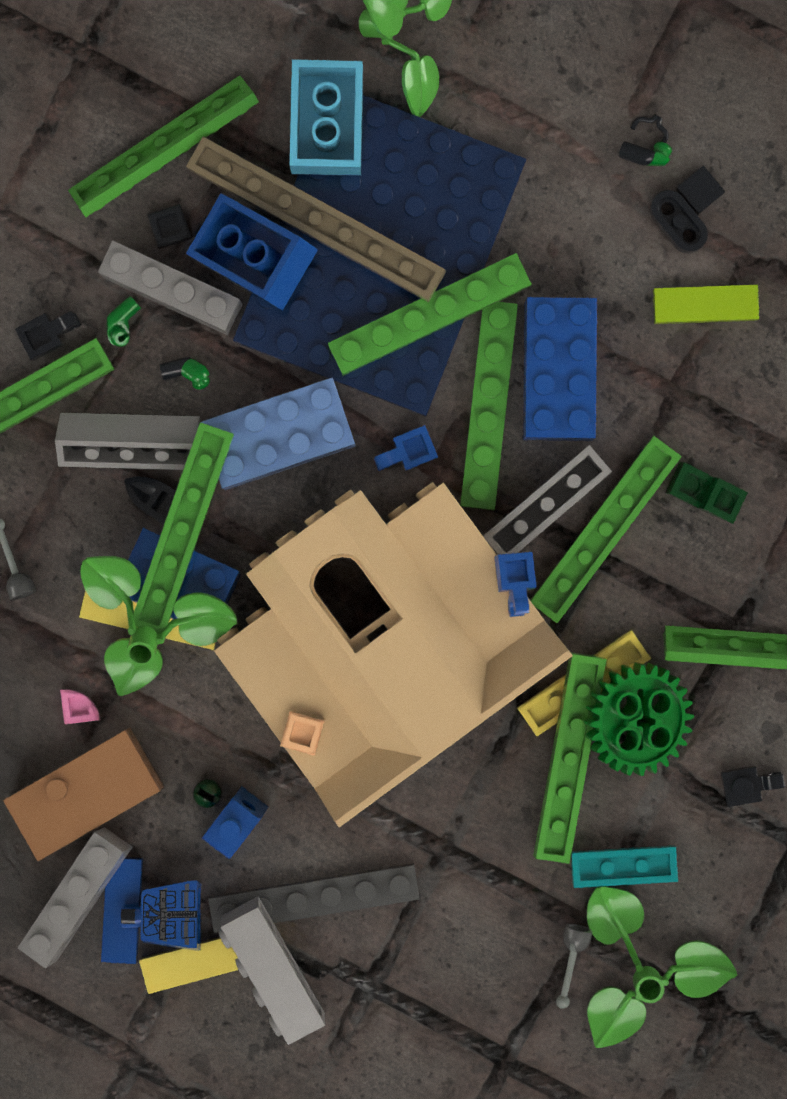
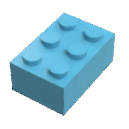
M292 60L289 165L291 174L361 176L363 61Z

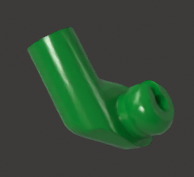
M131 296L127 297L107 316V338L114 346L123 347L127 345L130 340L129 319L141 309Z

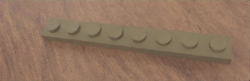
M202 137L186 166L189 171L427 302L432 298L446 273V270L205 137Z

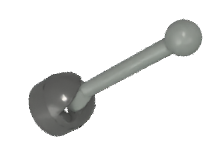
M0 519V542L12 573L6 583V589L10 601L30 596L37 591L31 577L25 573L18 572L3 530L5 522Z
M566 924L563 933V942L570 950L561 995L556 999V1004L561 1009L567 1008L570 1003L568 992L577 952L584 951L588 947L593 932L591 929L577 924Z

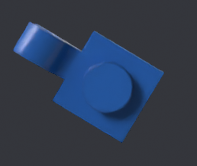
M424 425L394 437L392 440L396 448L375 456L374 461L378 471L402 462L405 471L437 459L438 455Z
M512 553L495 556L498 592L509 591V616L517 617L528 614L529 601L527 590L537 587L533 553Z

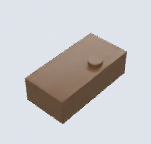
M128 728L6 798L3 802L37 861H40L158 793L164 788V785L132 729Z

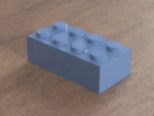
M333 377L201 422L234 434L219 477L221 487L224 490L356 447Z

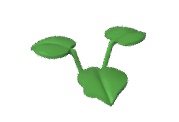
M362 0L367 9L361 13L359 18L361 34L364 37L381 38L383 45H390L411 57L412 60L406 61L403 65L402 87L412 115L421 117L433 102L439 88L437 65L431 56L424 55L419 57L418 52L393 40L392 37L399 33L403 24V17L407 14L425 10L429 21H437L446 15L452 0H419L420 3L418 5L406 8L408 0Z
M117 556L87 557L82 562V583L89 597L97 605L106 609H115L122 601L126 605L129 625L128 633L131 636L130 638L118 639L107 647L104 656L106 670L114 682L119 696H124L141 689L160 673L163 657L157 646L164 643L166 636L174 627L179 626L180 636L188 643L196 646H207L218 642L217 640L237 624V616L225 602L213 595L196 592L186 594L176 600L173 610L177 619L171 620L160 634H157L149 626L137 628L135 626L133 603L129 597L135 595L141 586V577L138 569L130 561Z
M608 886L597 887L588 900L587 923L589 929L593 931L592 934L598 941L606 945L613 944L622 937L637 971L633 976L635 990H629L625 994L620 988L610 986L598 990L591 997L587 1007V1017L596 1048L615 1045L636 1033L646 1018V1007L643 1002L655 1003L659 1001L664 994V986L669 984L668 980L674 972L676 987L684 995L691 998L711 995L726 982L737 976L733 963L724 952L710 943L699 940L689 941L680 945L675 951L677 965L670 966L663 976H660L659 972L653 967H643L628 934L636 932L641 927L644 920L643 906L633 893Z

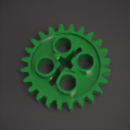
M634 662L632 670L631 667L623 664L621 665V675L613 671L609 672L611 680L609 684L601 680L598 682L602 688L600 694L591 692L590 695L596 700L595 705H587L585 709L592 712L593 717L585 719L584 723L593 727V729L586 733L585 736L595 741L590 749L600 753L598 759L605 764L609 763V768L617 772L621 769L622 773L629 776L633 771L639 776H644L645 769L655 774L657 773V763L665 767L669 766L667 759L669 754L677 758L679 757V753L675 748L677 744L687 745V742L682 738V734L691 733L692 729L685 726V721L693 719L694 715L685 712V709L693 703L691 700L682 698L688 690L680 685L677 686L680 679L673 675L669 676V670L662 667L658 669V666L647 663L645 667L644 664ZM658 694V702L652 707V699ZM626 696L627 703L622 710H620V702ZM658 728V736L652 741V733ZM626 731L625 741L619 744L621 734Z

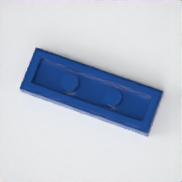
M126 857L105 887L101 962L137 963L139 928H122L121 908L140 906L143 858Z

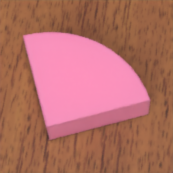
M60 690L64 724L101 720L96 705L88 696L76 690Z

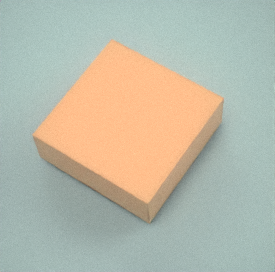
M290 711L280 746L315 756L325 720Z

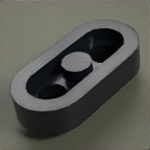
M664 190L654 197L650 204V215L675 248L686 254L695 253L700 250L707 241L708 231L705 224L685 199L673 190ZM664 204L670 205L673 213L671 215H664L661 211V206ZM684 231H691L694 234L693 242H686L683 239Z

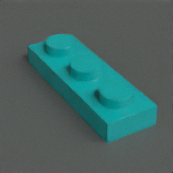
M675 845L572 851L571 853L572 883L574 888L678 882Z

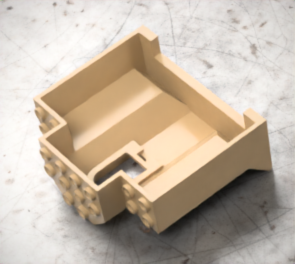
M432 482L416 494L419 501L409 508L405 503L388 514L391 521L385 524L361 490L356 494L352 490L343 494L334 501L337 506L326 514L322 509L314 513L304 521L308 526L299 534L293 530L275 542L279 547L270 555L265 552L249 563L252 570L246 575L271 609L267 611L265 607H261L245 619L249 624L241 631L237 627L233 628L217 640L220 646L214 652L280 742L283 738L290 711L325 720L315 756L289 748L285 749L314 787L338 827L352 819L573 656L546 623L529 598L528 614L517 617L509 616V591L498 592L494 558L497 555L444 483L437 487ZM341 557L351 558L359 565L391 609L351 639L318 596L314 587L315 577L319 570L331 560ZM384 624L388 630L370 642L366 636Z

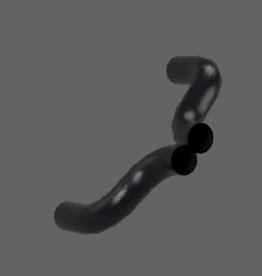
M656 114L652 118L638 117L630 127L635 130L639 122L653 123L656 121L658 129L664 134L661 142L666 143L669 138L667 129L661 123L663 119Z

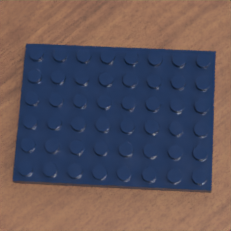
M363 95L361 176L298 174L294 187L444 268L446 273L436 289L438 291L484 269L527 159ZM280 221L278 225L298 235L318 249L283 311L251 293L233 341L327 379L333 377V380L337 383L426 417L465 318L343 376L328 343L421 298Z

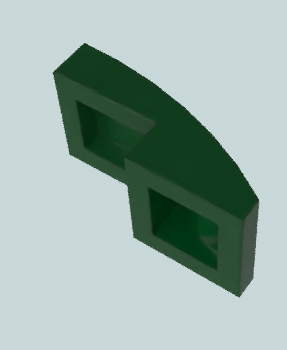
M679 462L665 492L731 524H734L748 492L720 478L713 477L685 462Z

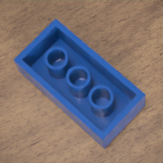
M527 297L524 303L523 440L592 441L596 438L597 298Z

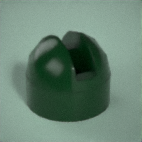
M210 779L200 781L193 791L195 802L203 808L215 806L222 795L219 784ZM200 788L214 795V800L211 801L198 793Z

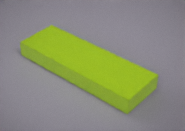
M758 285L654 288V324L759 320Z

